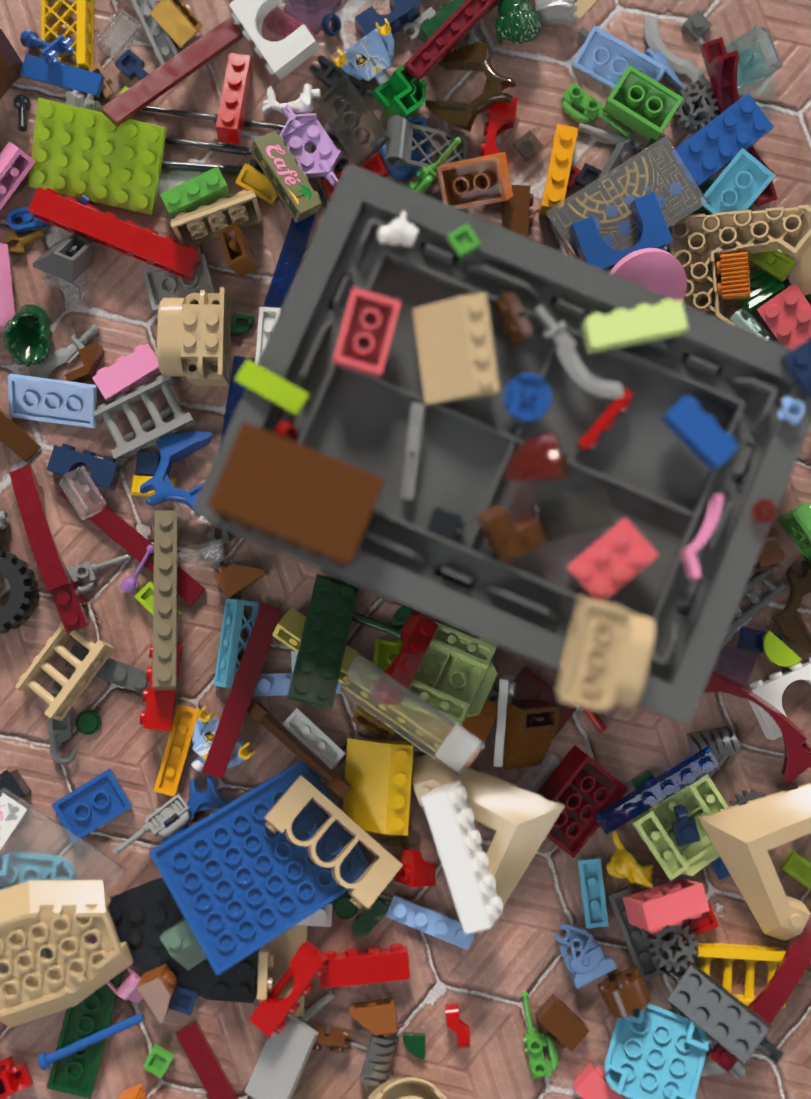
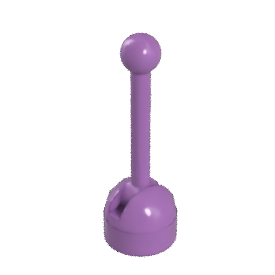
M153 545L147 546V552L133 577L125 578L119 587L123 591L131 595L136 594L139 588L137 577L150 554L154 553Z

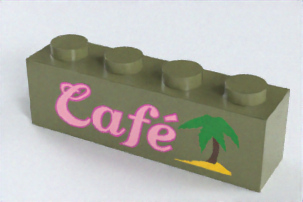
M276 130L255 139L250 152L294 221L298 223L316 214L322 204L321 198L309 184L307 175L300 170L296 158L286 148L284 139L279 137Z

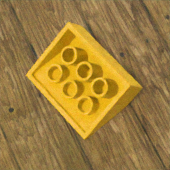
M347 738L345 780L352 786V789L343 799V812L364 831L408 836L413 742Z

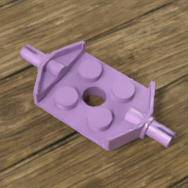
M288 104L285 107L283 106L281 111L288 120L279 137L284 139L286 148L296 158L302 173L306 174L308 178H327L331 186L334 187L335 184H338L339 180L335 176L333 169L341 157V151L331 141L317 120L315 113L296 115ZM308 145H315L317 147L313 153L306 152L305 148Z

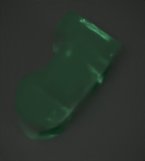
M378 896L369 909L365 908L362 913L357 914L352 920L351 929L354 935L366 937L389 910V904Z

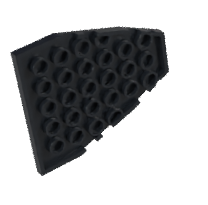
M163 877L150 880L140 886L110 897L111 901L107 909L120 943H127L133 960V966L146 973L166 964L170 971L175 974L178 986L196 991L200 997L215 1001L254 1003L259 949L219 975H216L208 958L187 970L171 957L159 937L165 930L185 917Z

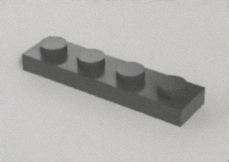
M73 645L71 653L83 661L88 655L89 650ZM108 658L95 675L99 679L141 694L144 693V689L149 687V680H146L145 670L112 658ZM68 661L66 662V667L76 669Z
M628 887L607 894L633 964L638 967L645 981L661 975L662 972L657 965V960L654 961L650 956L654 952L648 950L647 946L651 945L648 940L646 930L629 924L622 897L630 895L631 892Z

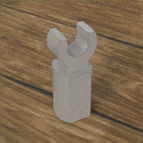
M432 7L428 8L414 20L413 24L410 23L404 27L403 34L406 35L408 32H413L414 34L410 37V41L412 43L416 42L419 38L421 23L427 18H432L436 11Z

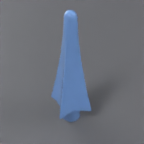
M649 48L644 54L667 67L662 77L677 89L685 91V86L676 76L661 50L659 49L654 53Z

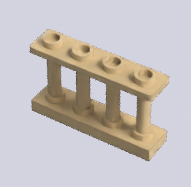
M61 622L54 635L47 640L46 646L40 654L33 659L28 670L21 675L15 688L27 693L31 690L49 704L45 714L51 719L62 721L115 648L100 640L94 643L79 630L66 633ZM71 636L89 650L88 655L83 661L79 660L64 647ZM58 654L76 668L69 680L50 665ZM45 672L62 686V690L56 698L37 683Z

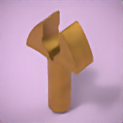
M40 228L24 236H19L14 230L6 238L5 244L9 246L14 242H18L16 247H12L8 251L12 254L24 255L27 254L25 251L26 244L46 236V232L43 228Z

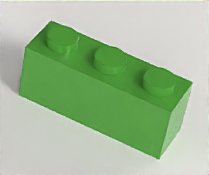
M218 166L160 194L172 219L176 218L180 213H190L199 206H209L217 200L231 195Z

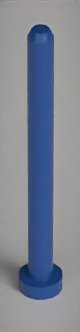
M143 1014L134 1015L53 1053L47 1054L44 1052L38 1056L39 1065L42 1070L49 1069L53 1062L142 1023L144 1016Z

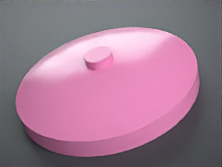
M645 248L634 251L622 258L609 272L675 301L682 300L683 302L687 288L685 270L672 254L662 249Z

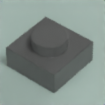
M697 10L682 24L681 28L696 42L711 28L712 23Z

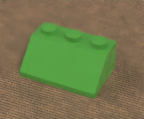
M629 65L608 97L603 111L649 140L653 138L658 141L684 98Z
M803 502L778 517V520L806 561L811 565V505Z

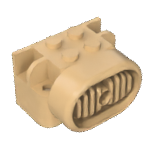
M220 287V293H207L206 290H201L200 293H191L185 298L161 299L157 321V360L162 375L185 376L195 386H230L232 302L224 287Z
M577 594L555 687L559 700L598 710H605L612 704L634 707L641 696L655 638V623L653 619L629 613L628 610L617 604L586 598L583 595Z

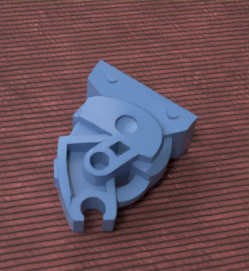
M559 924V928L564 929L566 933L562 937L555 933L554 937L557 941L561 942L560 952L567 969L572 973L571 977L576 988L617 969L612 958L609 955L604 956L601 946L594 941L593 935L585 928L571 924ZM567 946H569V953L566 951Z

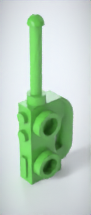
M573 83L562 96L563 111L576 122L583 124L590 122L592 124L596 118L603 119L626 138L631 137L630 131H626L605 115L602 103L584 92L581 87ZM572 105L584 112L583 115L575 110Z
M459 137L455 138L454 142L437 162L432 165L430 164L428 167L423 166L418 172V179L414 184L410 182L406 187L424 194L437 176V167L461 143V139Z
M523 991L521 997L523 998L528 1025L527 1033H524L525 1038L523 1040L524 1044L527 1045L525 1051L529 1056L530 1073L533 1079L552 1076L551 1071L555 1070L559 1064L556 1042L551 1035L544 1034L543 1030L536 1031L533 1027L528 1000L529 994ZM546 1045L548 1047L550 1060H544L542 1047H545Z

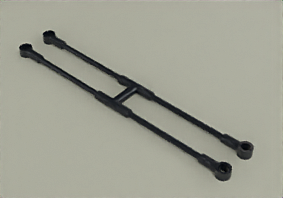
M146 106L142 109V111L212 120L215 123L218 114L209 115ZM245 118L243 127L252 128L253 126L282 131L285 125L257 122ZM349 129L343 132L325 131L330 139L342 141L345 145H350L354 141L353 132ZM349 135L351 138L345 139L344 136ZM165 138V143L206 148L210 151L243 156L252 155L251 149H248V147L236 146L230 143H203ZM340 158L334 169H338L339 172L343 171L344 168L340 167V164L345 163L349 165V161L346 158Z

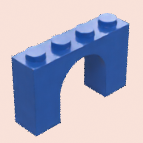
M655 192L636 198L629 205L638 228V240L635 246L628 250L620 251L607 246L600 236L593 216L573 223L569 228V232L580 260L607 272L622 258L634 251L645 248H657L667 251L673 239Z

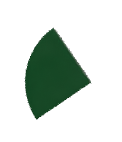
M233 313L230 335L240 336L248 332L254 324L255 316Z
M406 605L401 606L393 616L392 626L405 625L408 617L413 616L412 608Z
M403 1032V1042L407 1050L415 1057L424 1059L425 1033Z

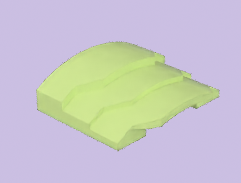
M435 622L439 626L417 670V679L412 680L401 702L415 709H422L462 725L465 718L480 714L494 684L497 673L492 663V658L496 647L439 622Z
M702 773L656 800L640 812L631 822L669 880L672 881L680 874L694 876L705 866L720 857L698 816L712 815L729 806L709 775ZM679 804L686 806L688 819H695L701 841L680 847L677 846L671 823L677 822L673 806Z

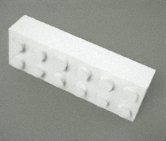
M459 780L434 787L421 797L464 933L467 934L491 928L503 913V903L495 890V878L493 875H490L488 869L489 861L487 854L483 852L481 847V835L475 829L474 814L466 801V789Z

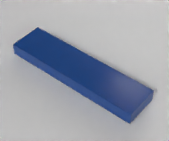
M25 54L20 75L25 78L71 91L76 90L85 95L90 93L96 98L100 96L105 79L101 74L61 63L56 67H52L50 64H46L43 58Z

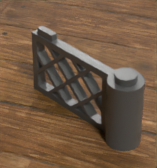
M394 115L387 122L384 162L392 167L408 166L416 169H421L423 166L428 167L430 164H433L430 158L435 154L440 158L443 155L440 151L445 147L448 149L457 137L461 139L462 150L457 153L454 149L451 152L453 157L449 160L445 159L442 165L450 163L454 159L456 161L467 160L469 137H466L465 133L455 130L449 133L412 124L402 115ZM413 131L420 133L424 140L417 143L412 136ZM434 136L439 137L444 145L437 148L431 138ZM426 142L433 150L428 156L420 147ZM416 150L422 157V160L420 162L411 160V152Z

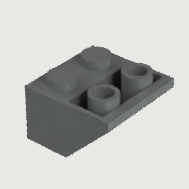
M74 233L53 244L33 263V267L73 283L93 263L95 241Z

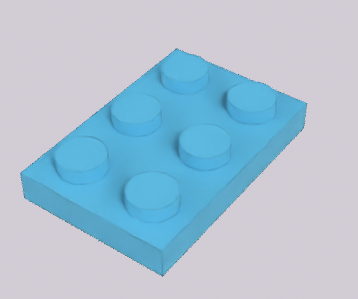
M742 148L700 198V205L712 215L720 212L747 210L776 175Z

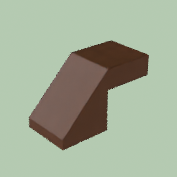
M98 341L78 350L84 366L65 374L67 381L85 383L93 379L92 377L95 376L105 351Z

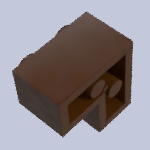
M495 505L476 515L493 558L504 565L547 542L538 520L528 515L513 522L508 510L499 505Z

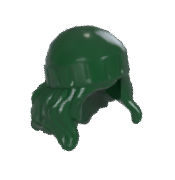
M500 0L497 8L498 19L495 21L498 43L502 45V39L504 38L513 44L516 42L523 44L524 42L534 41L537 38L538 32H541L542 25L539 15L532 11L530 1Z
M27 304L20 307L14 317L5 324V331L2 333L5 349L9 350L12 360L18 365L24 364L29 367L31 364L34 366L41 364V362H44V358L48 357L53 347L50 317L38 305Z

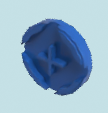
M522 373L514 377L507 384L503 393V404L507 413L515 420L521 422H534L541 419L548 412L552 403L550 387L541 376L533 373Z

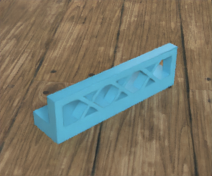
M225 599L214 678L215 686L232 688L234 676L240 665L237 655L241 649L245 651L258 615V602ZM244 605L252 606L251 614L247 619L243 615ZM246 627L248 636L245 640H242L240 633Z

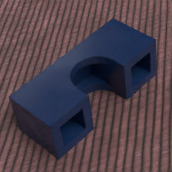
M389 0V6L393 11L388 15L378 14L373 6L355 17V29L363 38L377 28V22L380 27L384 26L386 23L385 18H387L391 27V33L395 34L401 30L402 26L408 22H414L421 15V2L419 0Z
M63 444L62 447L54 445L46 470L73 479L79 467L88 465L91 471L89 483L115 491L122 466L116 463V459L104 456L103 459L97 458L96 453L88 450H83V453L75 451L76 447Z

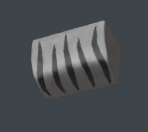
M729 725L686 734L693 761L701 762L741 753L736 735Z
M372 1033L360 1074V1083L380 1086L387 1081L399 1037L393 1035L381 1037V1035H374Z

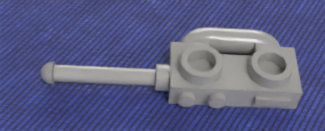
M127 553V555L100 564L85 561L82 565L76 564L73 565V568L67 570L74 583L83 581L84 585L79 586L78 589L82 594H85L94 588V581L98 580L95 572H98L99 569L131 560L132 555Z
M179 794L175 795L163 806L155 809L154 813L147 815L144 820L146 824L143 825V828L119 847L114 848L113 854L119 855L121 851L146 832L152 831L156 837L158 835L164 838L172 836L188 823L190 808ZM179 816V819L169 827L165 826L173 818Z

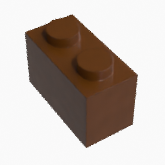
M554 993L536 1012L539 1027L546 1033L550 1031L555 1036V1042L563 1049L567 1047L571 1052L590 1032L587 1024Z

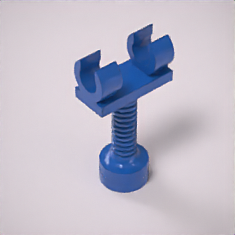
M28 29L24 30L20 36V42L24 47L29 49L38 47L42 49L41 54L45 63L50 64L52 67H56L61 63L60 60L56 59L60 54L65 52L67 55H70L76 50L70 47L73 41L68 37L64 38L62 35L52 43L39 39L37 33Z

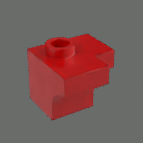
M402 849V858L396 859L403 866L396 873L394 881L412 888L435 886L436 863L423 859L422 852L413 849Z
M12 1056L0 1061V1099L11 1096L34 1084L26 1062L15 1066Z

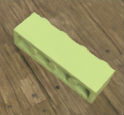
M673 299L660 301L658 305L654 306L641 304L636 306L634 310L626 311L625 308L616 309L611 314L604 316L601 313L589 315L581 326L587 354L681 336L688 329L682 300L673 302Z

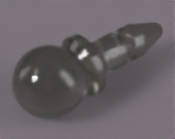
M408 830V836L399 835L398 837L387 838L380 842V845L388 848L392 846L414 848L419 845L421 837L416 830Z

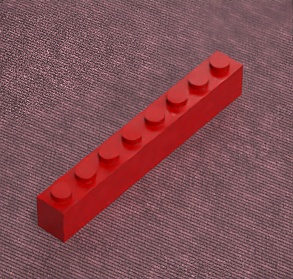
M38 187L28 209L35 219L72 234L76 233L91 239L97 244L191 282L202 260L198 249L190 244L184 246L170 236H166V238L161 237L150 228L144 230L139 228L133 221L126 220L124 222L119 220V217L113 213L106 212L104 214L99 212V209L91 204L82 205L71 196L62 197L51 188L45 190Z

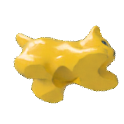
M614 830L612 835L617 850L606 864L608 874L615 878H628L630 883L638 888L644 889L646 887L652 889L653 885L650 882L653 881L652 869L654 864L641 866L633 855L625 850L618 832Z

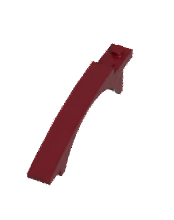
M722 37L703 43L700 46L712 89H710V92H713L712 99H718L715 105L719 107L718 116L739 100L737 85L739 52L735 50L727 53ZM753 146L747 150L749 154H751L755 159H757L772 173H774V171L762 161V159L759 157L758 153L756 152ZM773 181L767 185L754 201L757 207L778 200Z
M30 464L10 472V477L22 521L47 592H50L64 629L66 633H71L89 625L83 607L88 606V603L70 576L53 539L45 513L42 486L38 484Z
M714 670L711 671L703 693L723 692L744 697L763 708L774 719L783 736L785 754L781 773L788 784L809 767L811 768V746L806 742L807 738L799 727L776 707L742 684Z
M811 914L802 933L790 938L785 955L770 981L757 997L747 1005V1007L769 1024H771L784 1006L811 962ZM719 1042L708 1054L710 1059L727 1073L730 1072L739 1060Z

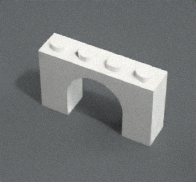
M234 0L229 4L234 11L231 16L238 25L242 23L245 28L242 31L249 42L254 41L256 44L254 47L255 52L260 59H266L268 63L265 67L272 76L276 74L282 80L321 49L304 24L280 41L272 42L262 37L261 28L264 18L284 0Z
M811 656L808 657L809 661L803 664L799 662L796 665L789 666L790 670L783 673L782 671H777L770 674V679L766 681L757 680L750 683V688L748 689L772 704L786 716L782 707L783 692L790 683L796 680H804L811 685ZM749 700L765 737L771 740L781 737V730L774 719L763 708Z

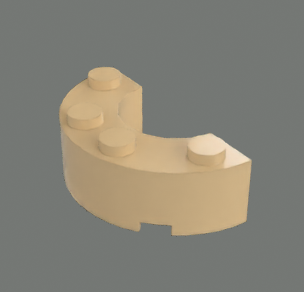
M395 1078L386 1081L378 1086L368 1097V1099H447L435 1085L420 1078Z

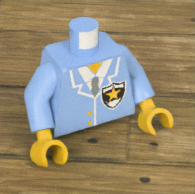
M385 18L386 23L384 26L380 27L377 22L376 29L345 51L337 50L340 57L337 59L331 57L335 65L340 67L346 74L358 80L365 79L369 81L375 77L380 86L387 82L390 77L385 69L392 65L391 59L394 56V39L387 18Z
M204 706L198 713V720L194 726L192 737L194 743L192 749L199 756L191 765L200 773L202 772L219 724V720L216 717L212 718L215 714L214 711L210 714L205 712L207 706ZM237 738L227 769L240 765L256 753L255 750L252 753L247 750V746L250 743L244 744Z

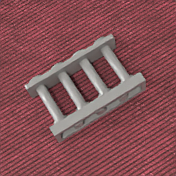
M160 375L155 379V382L149 385H140L135 389L136 391L130 394H122L116 398V401L110 404H102L96 408V411L92 412L97 420H105L116 443L115 449L111 450V453L118 462H122L136 455L137 452H142L156 445V441H160L161 438L164 439L163 437L180 433L197 424L190 412L182 411L170 387L176 383L172 376ZM161 390L175 415L174 420L168 423L163 422L151 398V395ZM141 400L144 401L156 425L155 429L148 433L143 430L131 406ZM124 410L136 434L135 439L129 442L124 441L112 417L113 414Z

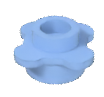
M790 397L783 398L781 410L777 412L778 418L780 420H788L792 425L798 424L804 413V404L798 400H791Z

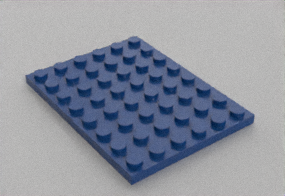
M302 760L149 851L216 975H219L350 890V888H344L335 882L331 868L320 867L313 863L309 858L308 846H296L287 839L285 832L279 833L277 831L274 834L265 826L267 821L263 819L264 816L298 776L301 775L335 805L320 777ZM310 800L292 822L291 830L293 836L299 841L309 840L329 815ZM334 820L316 843L315 852L317 857L323 862L332 861L353 836ZM358 843L344 858L339 868L340 876L346 883H353L358 880L370 865Z

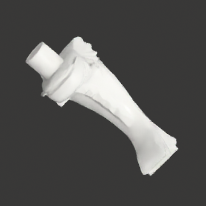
M305 84L299 99L279 104L276 102V94L270 86L267 88L268 99L262 103V112L264 116L272 110L283 113L281 108L288 104L296 115L313 113V99L321 98V90L312 89L311 84Z

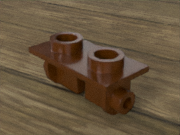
M513 292L503 293L493 303L497 315L501 318L506 328L507 336L511 339L513 345L516 346L523 339L528 340L532 338L534 330L527 316L518 317V314L524 310L517 295H514Z
M310 1025L312 1029L319 1033L312 1050L320 1051L322 1046L330 1047V1052L343 1053L344 1049H348L349 1045H345L344 1042L349 1041L350 1031H346V1028L330 1027L329 1036H325L326 1027Z

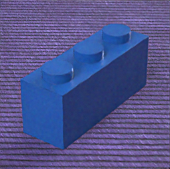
M685 395L660 421L711 471H714L739 446L735 443L736 439L729 432H724L718 426V421L700 408L701 405L695 398Z

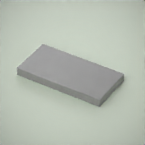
M289 1014L285 1019L287 1025L279 1035L275 1033L266 1040L245 1089V1092L254 1099H291L319 1034L294 1015Z

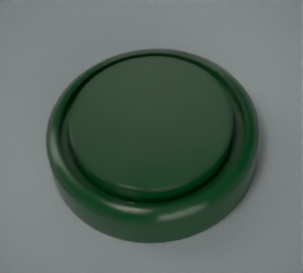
M84 710L76 718V727L84 735L95 734L102 726V718L95 710Z
M347 892L336 898L333 902L334 913L341 919H350L358 911V907L350 901L352 896Z

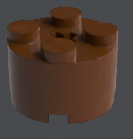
M775 527L769 528L751 574L775 568L781 561H784V552L779 546L777 540L778 532Z
M632 966L623 971L615 969L607 973L608 978L597 985L606 1008L613 1018L633 1015V1009L639 1007L641 1011L651 1002L650 993L637 966Z

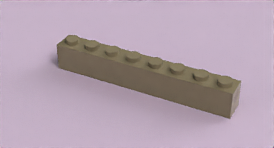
M155 511L152 687L154 690H177L178 513L177 511Z

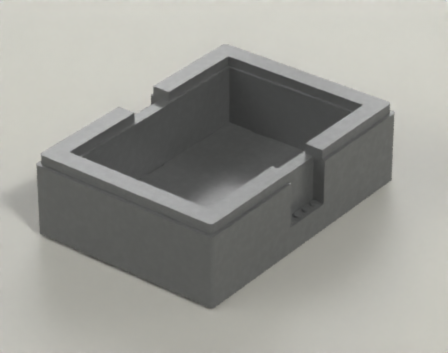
M347 165L257 362V365L309 393L310 397L297 417L246 388L193 505L195 513L224 531L394 603L396 601L471 633L480 641L559 674L577 594L594 599L567 566L627 517L659 553L652 562L604 600L608 603L622 606L629 613L649 617L655 623V638L647 675L639 701L634 707L652 715L689 723L694 716L811 427V397L808 398L780 360L792 349L683 304L688 329L683 335L587 354L581 326L589 315L601 313L602 316L609 315L612 311L625 308L626 311L634 310L636 306L641 304L654 306L658 305L660 301L671 298L355 165ZM402 211L406 212L408 224H413L414 227L419 229L412 247L403 246L401 243L398 245H391L388 242L382 244L377 238L379 229L388 226L400 218ZM468 224L481 244L478 249L459 259L447 241V235ZM353 287L401 302L382 374L379 378L331 364ZM505 292L506 294L513 292L514 295H517L524 310L518 314V317L527 316L534 330L532 338L528 340L523 339L516 346L513 345L511 339L507 336L506 328L501 318L497 315L493 303ZM486 293L499 384L498 395L425 405L412 309L459 296ZM541 305L557 325L562 321L565 322L567 326L564 329L576 342L574 347L580 360L592 374L606 381L620 382L623 390L627 388L633 394L628 400L632 404L623 414L617 412L613 417L616 422L607 432L602 430L597 435L600 440L591 451L586 448L581 453L575 446L616 398L594 395L583 389L571 378L558 356L557 343L552 337L546 339L543 335L545 331L548 332L550 330L534 312ZM522 373H533L541 376L552 391V403L548 412L541 419L534 422L515 420L507 413L503 404V393L507 384L514 377ZM685 395L695 398L700 403V408L706 414L712 415L724 432H729L736 439L735 443L739 446L714 471H711L660 421ZM785 397H790L791 400H798L804 404V413L800 418V422L796 425H792L790 421L785 419L780 420L777 416V412L782 407L781 401ZM419 403L423 404L425 409L415 495L413 500H406L401 498L407 433L411 405ZM242 421L273 434L279 423L289 421L294 424L298 432L295 440L296 443L385 478L384 490L352 567L346 565L345 569L331 564L328 557L323 556L322 560L308 555L306 548L300 546L299 550L293 549L282 543L283 539L277 537L276 541H273L259 534V529L254 528L253 532L235 524L236 520L231 519L229 523L212 515L213 510L207 505ZM568 454L569 479L564 481L535 482V476H531L530 470L531 461H534V457L538 455ZM723 494L722 508L716 526L706 542L695 552L701 576L687 579L680 553L699 534L707 516L710 499L713 495ZM495 505L507 509L513 522L528 515L538 520L547 542L504 565L493 558L476 515ZM434 507L463 516L461 521L466 523L461 536L456 535L455 540L427 531Z

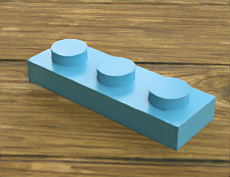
M600 857L577 859L585 927L588 929L609 926Z

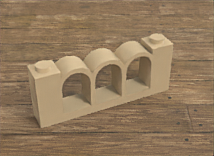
M302 775L298 776L263 818L267 821L265 826L274 834L277 831L279 833L285 832V836L292 844L308 846L309 858L313 863L320 867L331 868L335 882L344 888H350L348 894L352 896L350 901L359 909L362 906L369 909L403 866ZM312 800L329 817L309 840L299 841L292 834V822L305 805ZM335 820L353 837L332 861L323 862L316 855V843ZM359 841L376 858L358 880L353 883H346L340 876L339 868L344 858Z

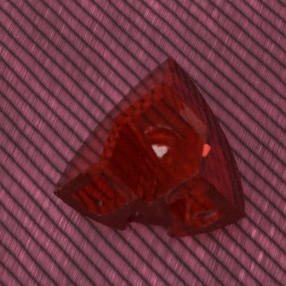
M554 432L542 433L523 442L515 450L508 462L505 482L562 478L561 451L557 435Z

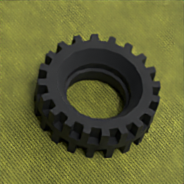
M0 551V573L8 580L11 587V595L8 603L0 609V633H7L8 630L19 628V624L22 621L26 622L29 619L27 615L30 611L35 610L36 606L33 603L34 599H38L39 594L35 593L38 581L33 579L32 575L35 574L33 570L26 566L27 563L24 560L17 558L14 554Z

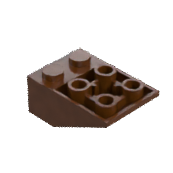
M545 700L507 703L504 770L542 764L558 729L560 706Z

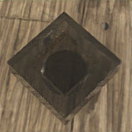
M530 130L513 144L515 150L526 162L543 149L541 142Z

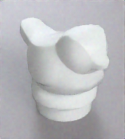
M402 211L400 218L388 226L379 229L377 238L382 244L388 242L391 245H398L401 243L403 246L412 247L419 229L414 227L413 224H408L406 212Z

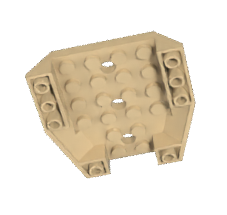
M29 880L0 890V963H5L9 967L7 972L0 971V1022L11 1028L74 1007L133 964L127 943H120L107 909L111 899L104 880ZM86 934H95L98 941L89 942L86 939ZM42 949H51L53 951V956H44L42 954Z

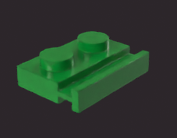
M761 269L751 275V298L737 301L750 313L784 291L785 286L781 285L777 278Z

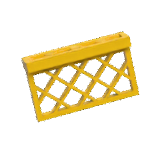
M41 0V40L48 42L53 35L58 38L59 36L56 32L64 24L68 28L62 35L64 38H69L73 33L76 35V41L70 46L76 49V52H73L76 55V64H70L69 66L86 71L93 67L94 0H76L71 6L66 3L67 0H58L52 8L48 6V0ZM64 4L69 9L59 17L56 12ZM74 13L76 21L69 26L65 21ZM54 15L59 20L50 29L48 21ZM64 53L61 58L58 56L57 59L61 61V64L67 65L65 61L72 53L70 55Z

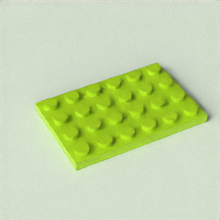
M38 98L31 158L36 162L30 169L28 186L37 189L40 187L45 190L51 188L59 194L80 198L84 194L93 202L154 215L167 127L128 119L116 127L102 112Z

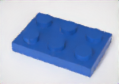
M111 768L51 804L73 843L133 807Z

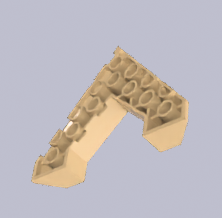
M800 205L794 208H766L760 211L714 213V215H686L685 217L676 218L667 224L673 242L669 245L671 254L681 263L687 278V288L682 303L732 325L735 324L721 313L720 296H718L717 260H721L720 255L742 252L755 254L780 249L797 261L811 245V207L808 205Z
M435 752L413 758L412 785L420 807L423 806L421 797L434 787L460 780L461 785L466 789V801L468 807L473 811L474 819L496 831L487 852L488 869L490 875H493L495 878V890L504 906L565 805L548 800L544 796L527 789L516 787L517 785L487 773L473 770L467 765H463L458 770Z
M811 783L798 786L796 790L778 792L748 801L744 805L739 806L738 804L719 810L720 812L712 815L698 816L763 933L782 941H787L801 934L811 913L801 900L785 895L768 850L811 833Z

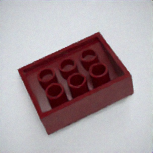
M575 745L537 791V794L544 796V798L565 805L546 837L573 858H575L628 790L627 787Z

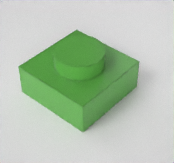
M468 224L447 235V241L459 259L478 249L481 244Z
M155 1044L142 1068L162 1079L174 1054Z

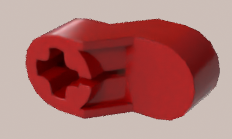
M458 1003L445 1004L446 1026L456 1033L457 1048H470L469 1026L459 1019Z

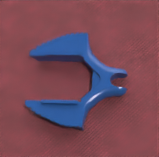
M204 431L182 432L181 434L168 435V437H163L164 439L161 438L160 441H156L161 459L154 476L140 486V493H147L151 490L156 491L153 496L146 500L147 505L155 506L165 501H175L186 504L194 511L193 505L203 483L190 489V492L187 493L186 490L174 488L169 479V474L172 469L171 464L210 444L213 435L208 431L206 433Z
M207 776L208 789L206 792L199 791L195 779L190 781L189 801L187 803V806L190 808L188 812L189 821L197 811L212 808L219 810L230 803L219 794L213 777ZM179 816L169 821L165 826L169 827L179 819ZM188 823L185 826H183L180 830H178L176 833H174L172 836L163 838V840L166 842L167 840L186 830L188 828Z

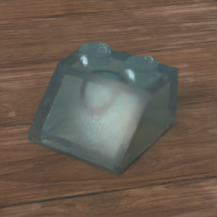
M759 25L754 26L725 46L727 53L735 50L739 52L738 88L765 79L783 67L769 30Z

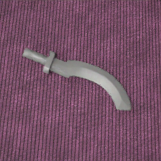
M646 15L644 33L649 48L654 53L660 49L672 70L679 74H686L692 80L690 85L693 88L697 83L702 88L707 87L706 92L710 93V89H712L711 83L703 77L706 70L703 68L699 70L689 59L684 60L671 52L660 38L658 19Z
M542 305L539 306L534 312L550 330L548 332L545 331L543 335L546 339L552 337L557 343L558 356L571 378L583 389L594 395L605 398H622L624 392L621 383L606 381L592 374L580 360L574 347L576 342L564 329L567 326L565 322L562 321L557 325Z
M93 324L79 339L74 334L71 337L73 342L67 348L62 347L48 355L44 362L37 365L30 376L47 378L51 372L66 362L71 363L79 355L78 350L84 348V345L100 329Z

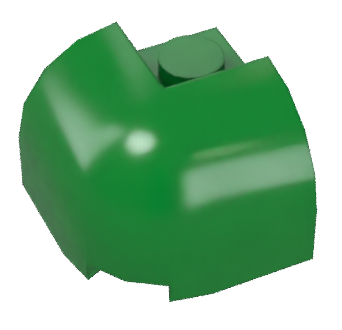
M402 65L393 72L387 82L376 88L371 95L385 111L382 116L387 121L394 115H402L408 119L425 103L427 84L424 79L420 82L416 80Z

